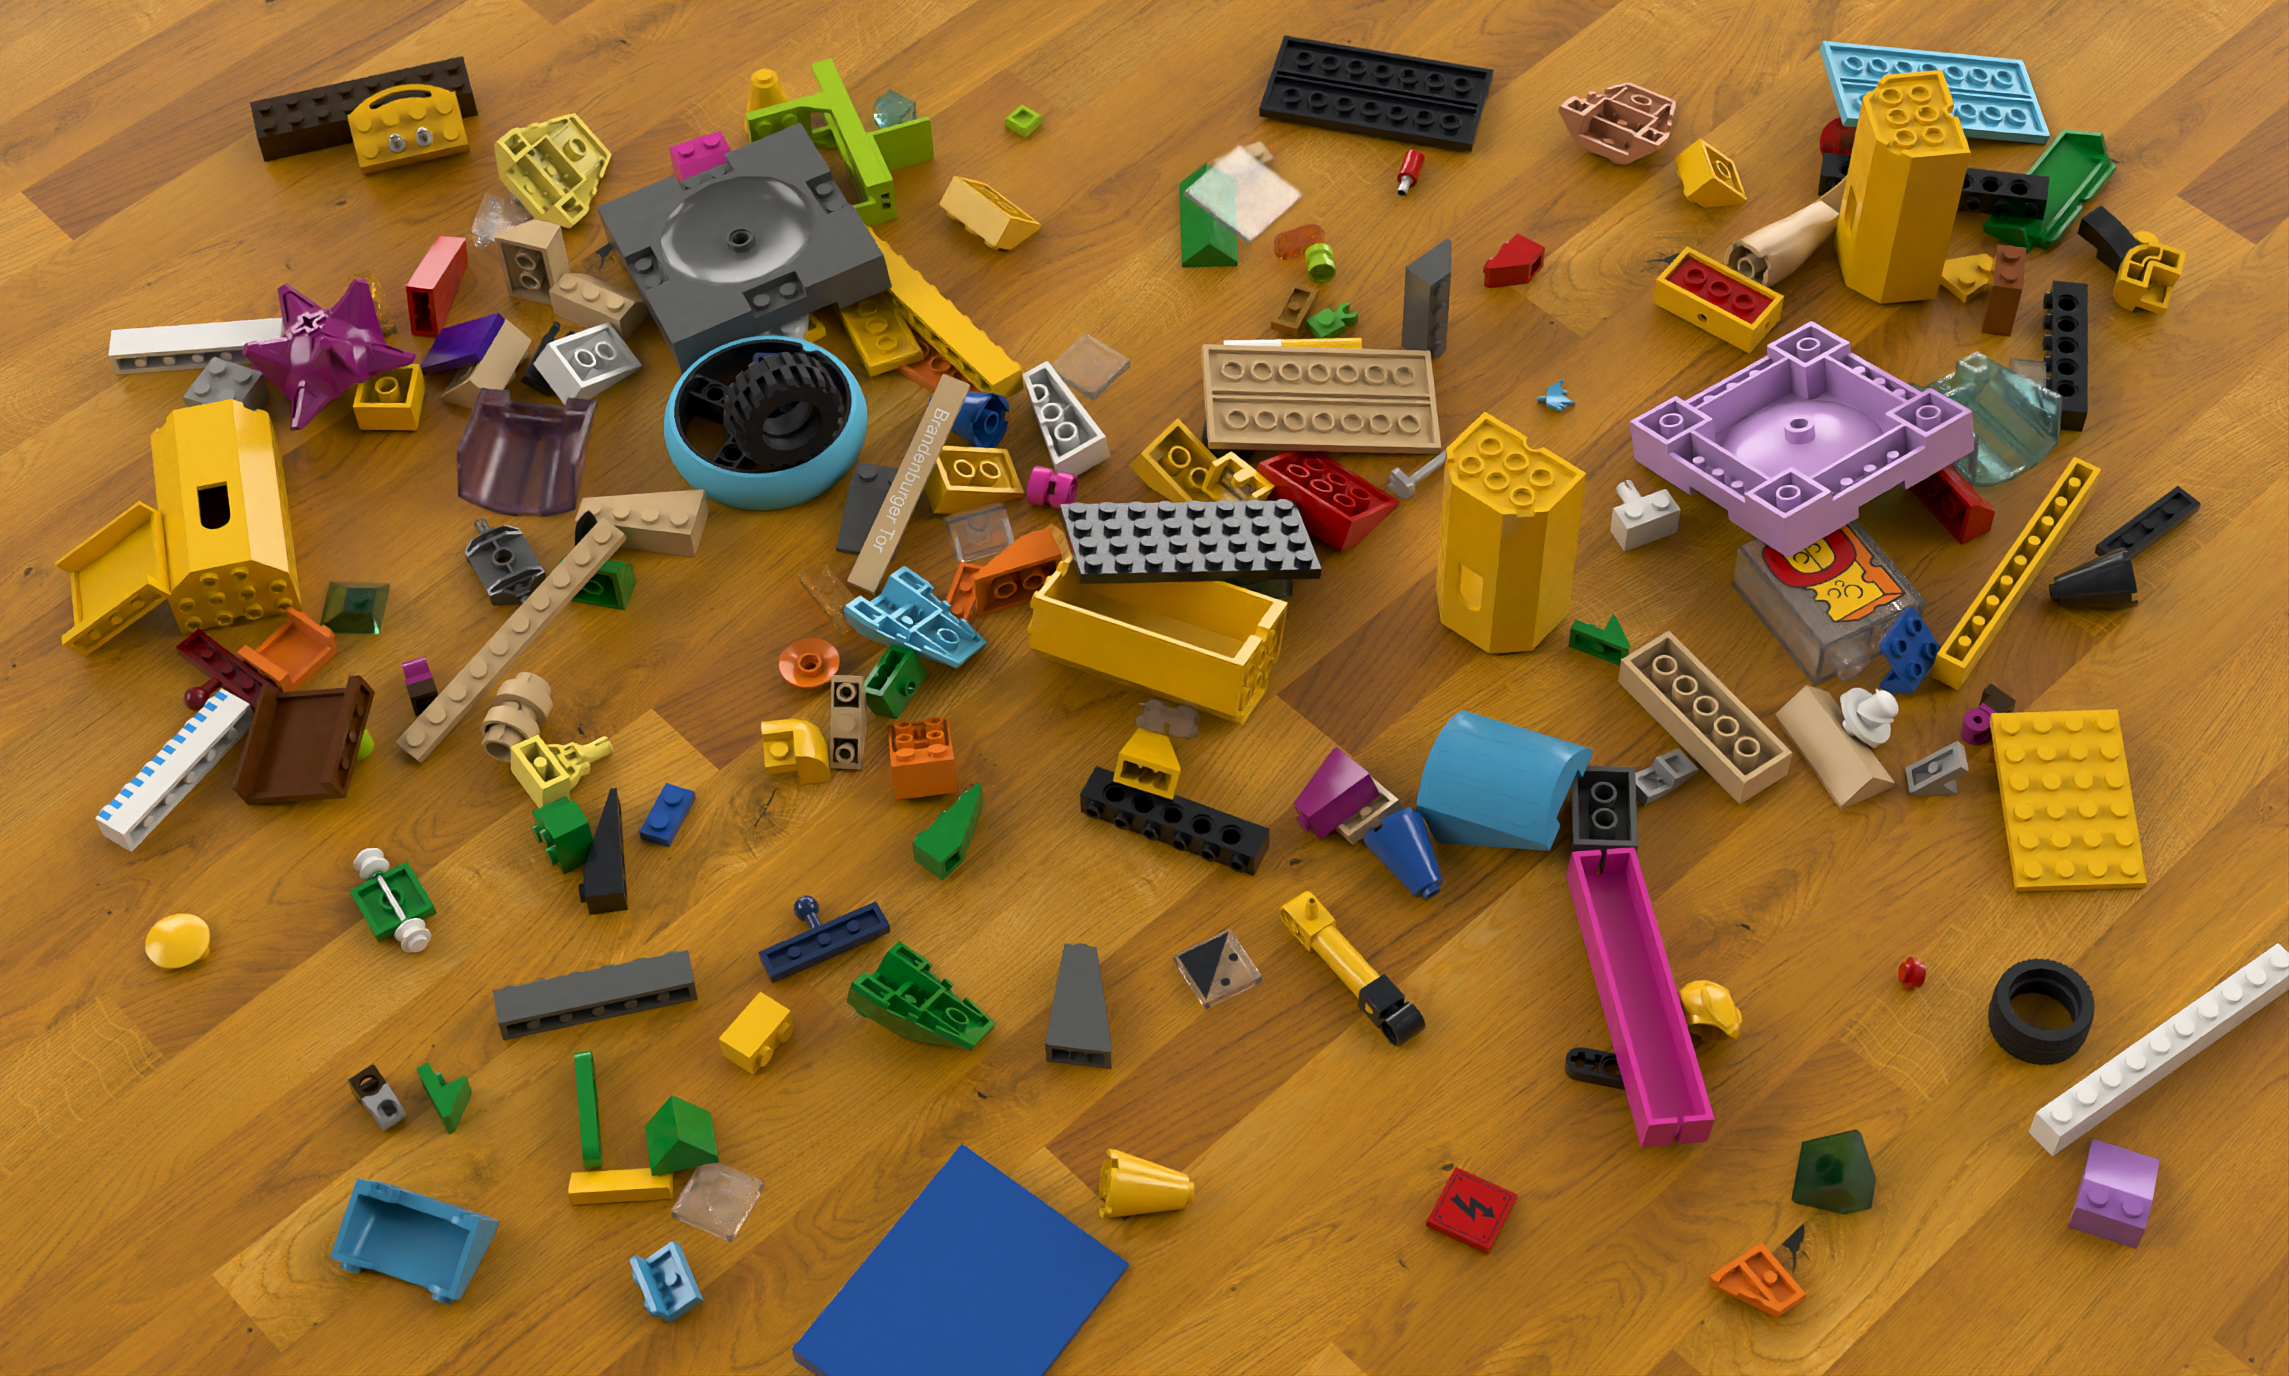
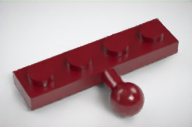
M199 628L176 646L180 656L210 678L201 687L194 686L185 692L183 697L184 704L190 710H201L209 696L219 687L249 703L254 713L263 683H268L277 693H280L278 688Z

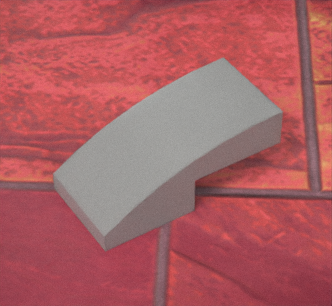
M1679 748L1656 757L1651 767L1635 773L1636 797L1646 806L1684 784L1697 773L1698 768Z

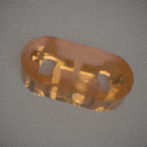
M1308 224L1278 234L1274 238V254L1282 260H1290L1305 255L1307 248L1311 245L1324 244L1323 228L1316 224Z

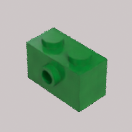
M890 644L865 680L867 705L873 714L897 719L928 675V671L914 649Z

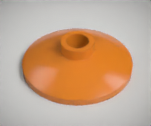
M805 638L793 642L786 647L779 659V670L783 679L790 685L801 689H814L826 685L831 681L832 675H837L840 668V657L836 648L831 643L818 638Z

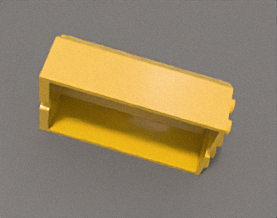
M1942 70L1884 75L1878 81L1877 87L1872 92L1869 91L1862 98L1834 248L1846 286L1880 304L1936 299L1971 154L1959 117L1950 115L1953 112L1954 102Z
M234 399L173 410L166 417V423L161 429L156 428L150 437L158 511L162 513L171 590V596L167 599L181 634L195 632L198 628L204 630L233 624V620L239 616H245L250 620H257L263 617L286 614L285 610L290 606L297 611L302 610L282 453L269 413L258 408L255 411L244 408L242 402ZM227 485L230 507L229 522L219 529L203 527L201 525L198 490Z
M1484 412L1446 448L1436 579L1440 619L1442 624L1489 654L1533 651L1569 614L1587 473L1544 447L1540 449L1529 448L1527 446L1528 437Z
M1069 552L1068 557L1064 561L1059 562L1055 573L1046 578L1039 592L1036 591L1032 596L1030 608L1033 609V617L1027 629V633L1030 634L1029 648L1039 657L1243 725L1265 694L1269 684V679L1267 678L1273 664L1276 665L1281 649L1288 602L1223 581L1080 584L1071 553Z

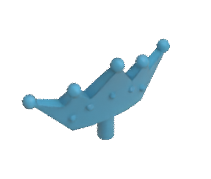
M1564 379L1548 387L1547 396L1537 397L1538 402H1546L1547 408L1555 409L1559 412L1562 409H1566V405H1575V401H1571L1564 396V394L1568 393L1561 388Z

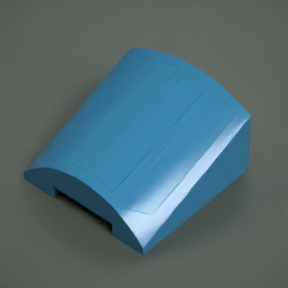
M1461 710L1447 722L1433 744L1422 774L1416 805L1435 840L1439 843L1550 851L1560 828L1556 817L1574 777H1583L1593 752L1590 748Z

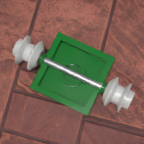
M378 848L362 850L354 860L353 866L355 870L360 872L359 876L365 882L349 891L377 942L395 934L396 940L401 942L403 951L414 953L422 951L427 947L431 939V932L425 929V922L423 920L436 914L433 903L408 862L389 870L390 864L388 860L383 858L382 850Z

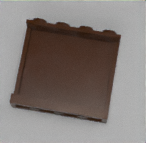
M360 675L349 676L345 688L277 693L268 683H263L232 789L248 805L346 798L375 691Z

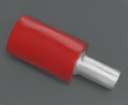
M1418 150L1406 152L1399 170L1397 181L1400 186L1397 194L1401 197L1406 196L1409 187L1416 185L1425 162V156Z

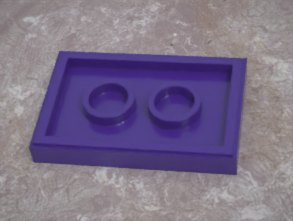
M500 313L443 328L420 365L422 374L424 376L482 361L504 324L505 319Z

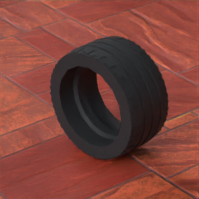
M2043 958L2024 960L2007 969L1996 984L1989 1005V1027L2000 1047L2016 1059L2039 1065L2060 1063L2073 1056L2086 1040L2094 1018V997L2083 977L2067 965ZM2034 992L2048 995L2059 1001L2067 1009L2073 1024L2064 1029L2054 1031L2033 1028L2021 1021L2013 1012L2009 1000L2025 993Z

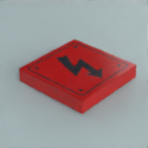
M1455 1167L1426 1221V1227L1489 1255L1517 1201L1518 1194Z

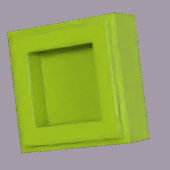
M1020 105L1004 119L1005 127L1026 138L1043 123V117L1026 106Z

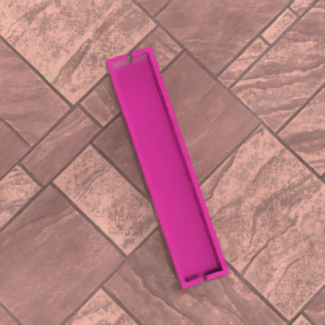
M1635 847L1606 849L1600 874H1596L1602 855L1600 850L1572 852L1566 878L1641 1147L1671 1145L1672 1140L1675 1138L1677 1144L1706 1142L1715 1119Z

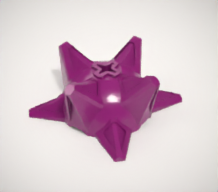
M354 279L348 286L349 288L334 307L325 309L290 285L284 284L280 286L277 290L285 333L281 338L263 342H247L242 349L244 357L253 364L251 369L262 372L266 379L271 380L292 401L291 431L302 430L331 400L341 397L343 391L355 383H364L371 376L413 364L417 356L416 354L386 345L370 287L365 279Z

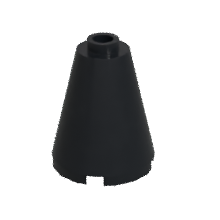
M2126 548L2115 549L2053 578L2054 583L2049 584L2052 602L2058 601L2060 607H2137L2138 600L2132 601L2131 594L2137 593L2132 563L2130 559L2124 560L2122 554L2127 552Z

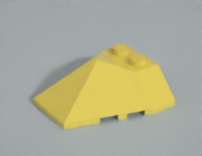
M576 113L552 118L540 124L536 122L521 129L519 127L513 128L494 144L498 176L502 183L536 220L551 222L566 228H571L588 213L590 201L596 194L598 182L603 177L612 155Z

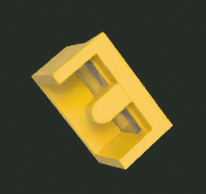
M1231 451L1211 463L1201 490L1216 502L1221 500L1249 501L1253 499L1266 501L1268 495L1276 486Z

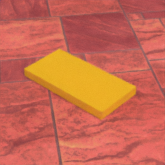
M877 294L842 309L839 308L836 302L832 303L870 377L897 369L903 364L909 365L924 360L923 351L904 317L891 304L889 306Z

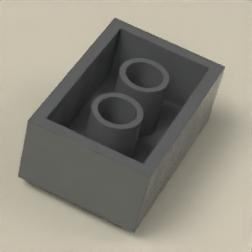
M1587 766L1583 777H1574L1569 788L1570 858L1572 852L1600 850L1602 855L1599 866L1602 867L1606 849L1635 847L1637 854L1635 767Z

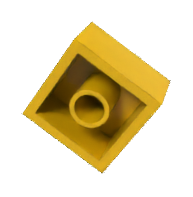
M410 364L374 375L364 383H358L353 409L360 430L418 429L426 389L420 364Z

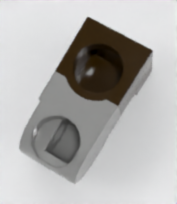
M374 1063L348 1079L352 1094L362 1104L368 1114H371L383 1132L407 1117L401 1103ZM367 1078H371V1079H369L368 1081H366V1082H364L363 1084H361L363 1080H365V1079H367Z

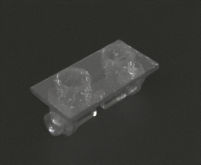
M1149 699L1147 703H1138L1141 711L1144 712L1143 715L1138 714L1136 719V726L1141 727V729L1163 734L1165 723L1170 724L1169 735L1189 740L1191 737L1197 738L1199 726L1194 725V723H1202V718L1199 713H1196L1195 708L1178 705L1177 709L1166 707V703Z

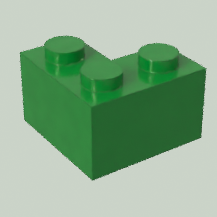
M564 796L532 812L535 825L531 826V829L538 843L544 842L547 847L544 850L552 866L558 864L562 873L566 874L586 864L593 843V837L589 822L575 800L570 802L567 796Z

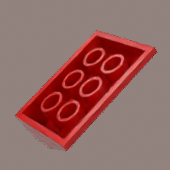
M1288 451L1260 462L1256 470L1276 486L1268 495L1266 501H1277L1279 499L1295 500L1307 533L1320 538L1327 543L1329 548L1340 552L1357 545L1396 509L1400 502L1320 451ZM1250 488L1248 493L1253 494L1255 492Z

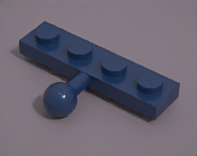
M805 895L795 901L793 909L796 917L806 921L810 930L759 951L758 954L771 982L774 983L890 933V925L876 901L822 924L818 917L819 904L817 900L812 896Z

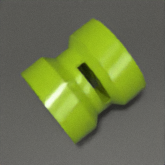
M1323 243L1314 244L1307 248L1305 258L1308 264L1307 271L1310 280L1316 283H1325L1333 279L1336 275V268L1333 262L1332 248Z

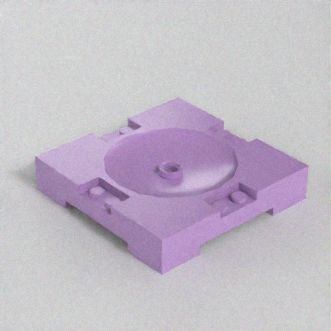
M1813 321L1767 345L1768 355L1690 399L1683 401L1675 396L1630 421L1634 459L1689 495L1698 491L1727 509L1731 522L1788 558L1858 518V507L1896 485L1907 490L1974 451L1973 418L1970 409L1932 388L1921 392L1851 353L1850 342Z

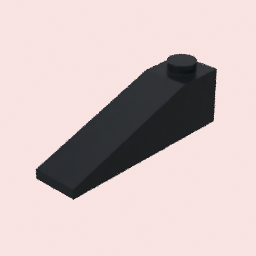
M611 788L583 871L584 884H579L581 903H587L590 915L628 910L622 812L617 788Z

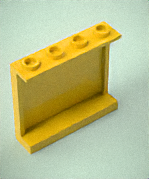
M141 501L135 503L55 562V566L70 573L74 627L61 636L62 645L85 657L171 596L162 513Z

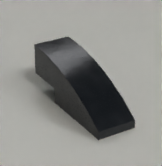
M2102 205L2081 218L2077 234L2098 249L2096 255L2098 260L2118 274L2119 267L2129 249L2140 244L2128 229Z

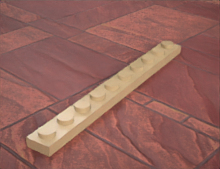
M602 517L400 736L396 744L421 764L627 540L626 535Z

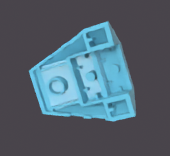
M906 566L901 567L889 576L879 596L870 602L859 596L847 604L843 610L847 624L856 629L860 635L887 646L892 644L914 649L918 656L954 668H958L987 644L964 618L959 621L950 612L952 606L946 600L941 603L932 593L934 587Z

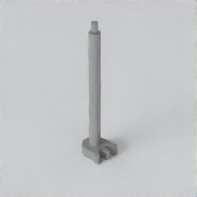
M1446 450L1410 477L1406 476L1399 467L1391 471L1392 475L1388 477L1391 483L1387 487L1402 499L1410 498L1415 494V485L1445 463Z

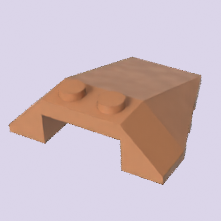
M1626 82L1607 87L1604 93L1596 95L1595 91L1588 93L1587 98L1571 97L1559 106L1558 111L1577 146L1584 148L1590 154H1599L1609 158L1614 164L1626 165L1657 151L1668 142L1676 101Z

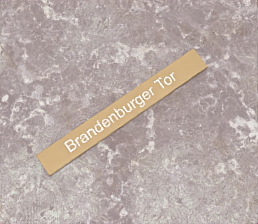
M943 373L849 575L848 585L872 595L876 594L970 390V384Z

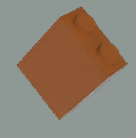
M1997 244L1985 291L1981 333L2011 336L2023 290L2026 248Z

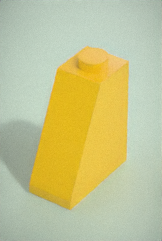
M1138 728L1119 752L1113 781L1173 800L1181 768L1169 738Z

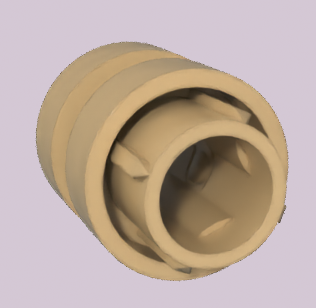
M520 672L516 675L515 679L506 680L501 684L493 701L494 707L489 709L480 727L481 734L484 737L482 741L483 749L492 758L501 762L511 763V746L540 735L539 727L545 724L553 707L552 700L549 697L551 688L543 678L533 673Z

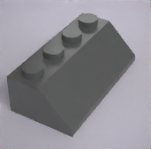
M1448 238L1408 265L1405 271L1401 346L1406 350L1430 351L1431 360L1440 357L1446 350L1452 241Z

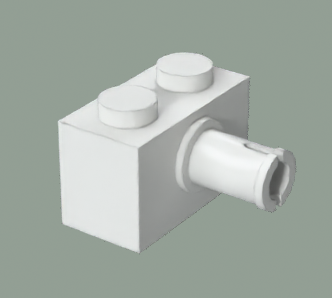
M1626 480L1628 488L1624 481L1616 487V493L1625 504L1613 508L1610 531L1624 552L1677 532L1680 508L1667 489L1642 497L1631 480Z

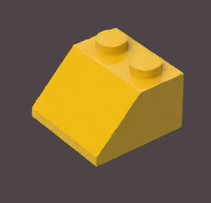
M1699 138L1675 157L1678 167L1677 174L1685 188L1683 193L1690 202H1696L1703 208L1743 204L1747 201L1734 161Z

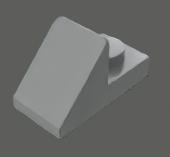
M1958 741L1905 768L1909 793L1913 796L1956 795L1958 791L1955 779L1969 772L1965 747Z

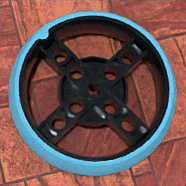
M754 336L719 346L699 358L686 370L673 388L666 406L664 438L669 455L679 473L696 490L705 489L706 497L739 509L777 510L799 505L816 498L832 488L846 475L857 460L864 444L868 419L867 407L862 390L853 374L842 361L827 350L808 341L793 337ZM789 352L793 355L795 352L805 354L806 357L815 358L826 368L843 400L845 418L839 431L835 430L836 435L831 443L827 442L824 445L825 449L819 454L817 452L812 454L809 460H802L797 462L796 465L776 469L752 470L757 463L754 460L748 459L742 450L739 449L724 418L723 413L725 409L723 404L726 395H728L729 386L731 383L736 382V376L741 371L745 372L749 369L748 365L753 363L755 353ZM800 401L782 405L780 416L790 412ZM695 413L722 424L723 433L727 441L712 460L699 453L687 439V429Z

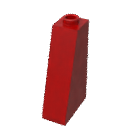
M439 235L407 283L406 294L411 335L437 338L443 329L468 264L466 238Z

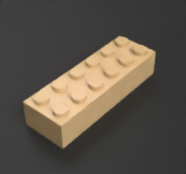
M1670 631L1665 632L1621 659L1618 682L1739 804L1744 803L1788 774L1793 752Z

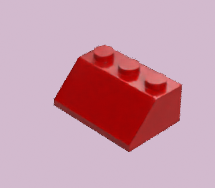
M1952 463L1909 488L1961 545L1990 531L1995 515L1993 507L1975 491L1969 481H1966L1956 471Z

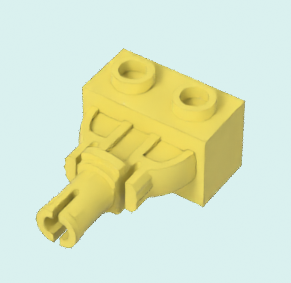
M536 735L511 746V771L538 808H541L564 796H567L570 800V790L577 785L581 776L590 773V763L613 754V747L606 736L582 746L574 742L566 745H546L540 736Z

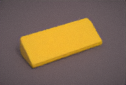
M651 1168L571 1173L568 1198L571 1205L673 1199V1172L652 1176Z

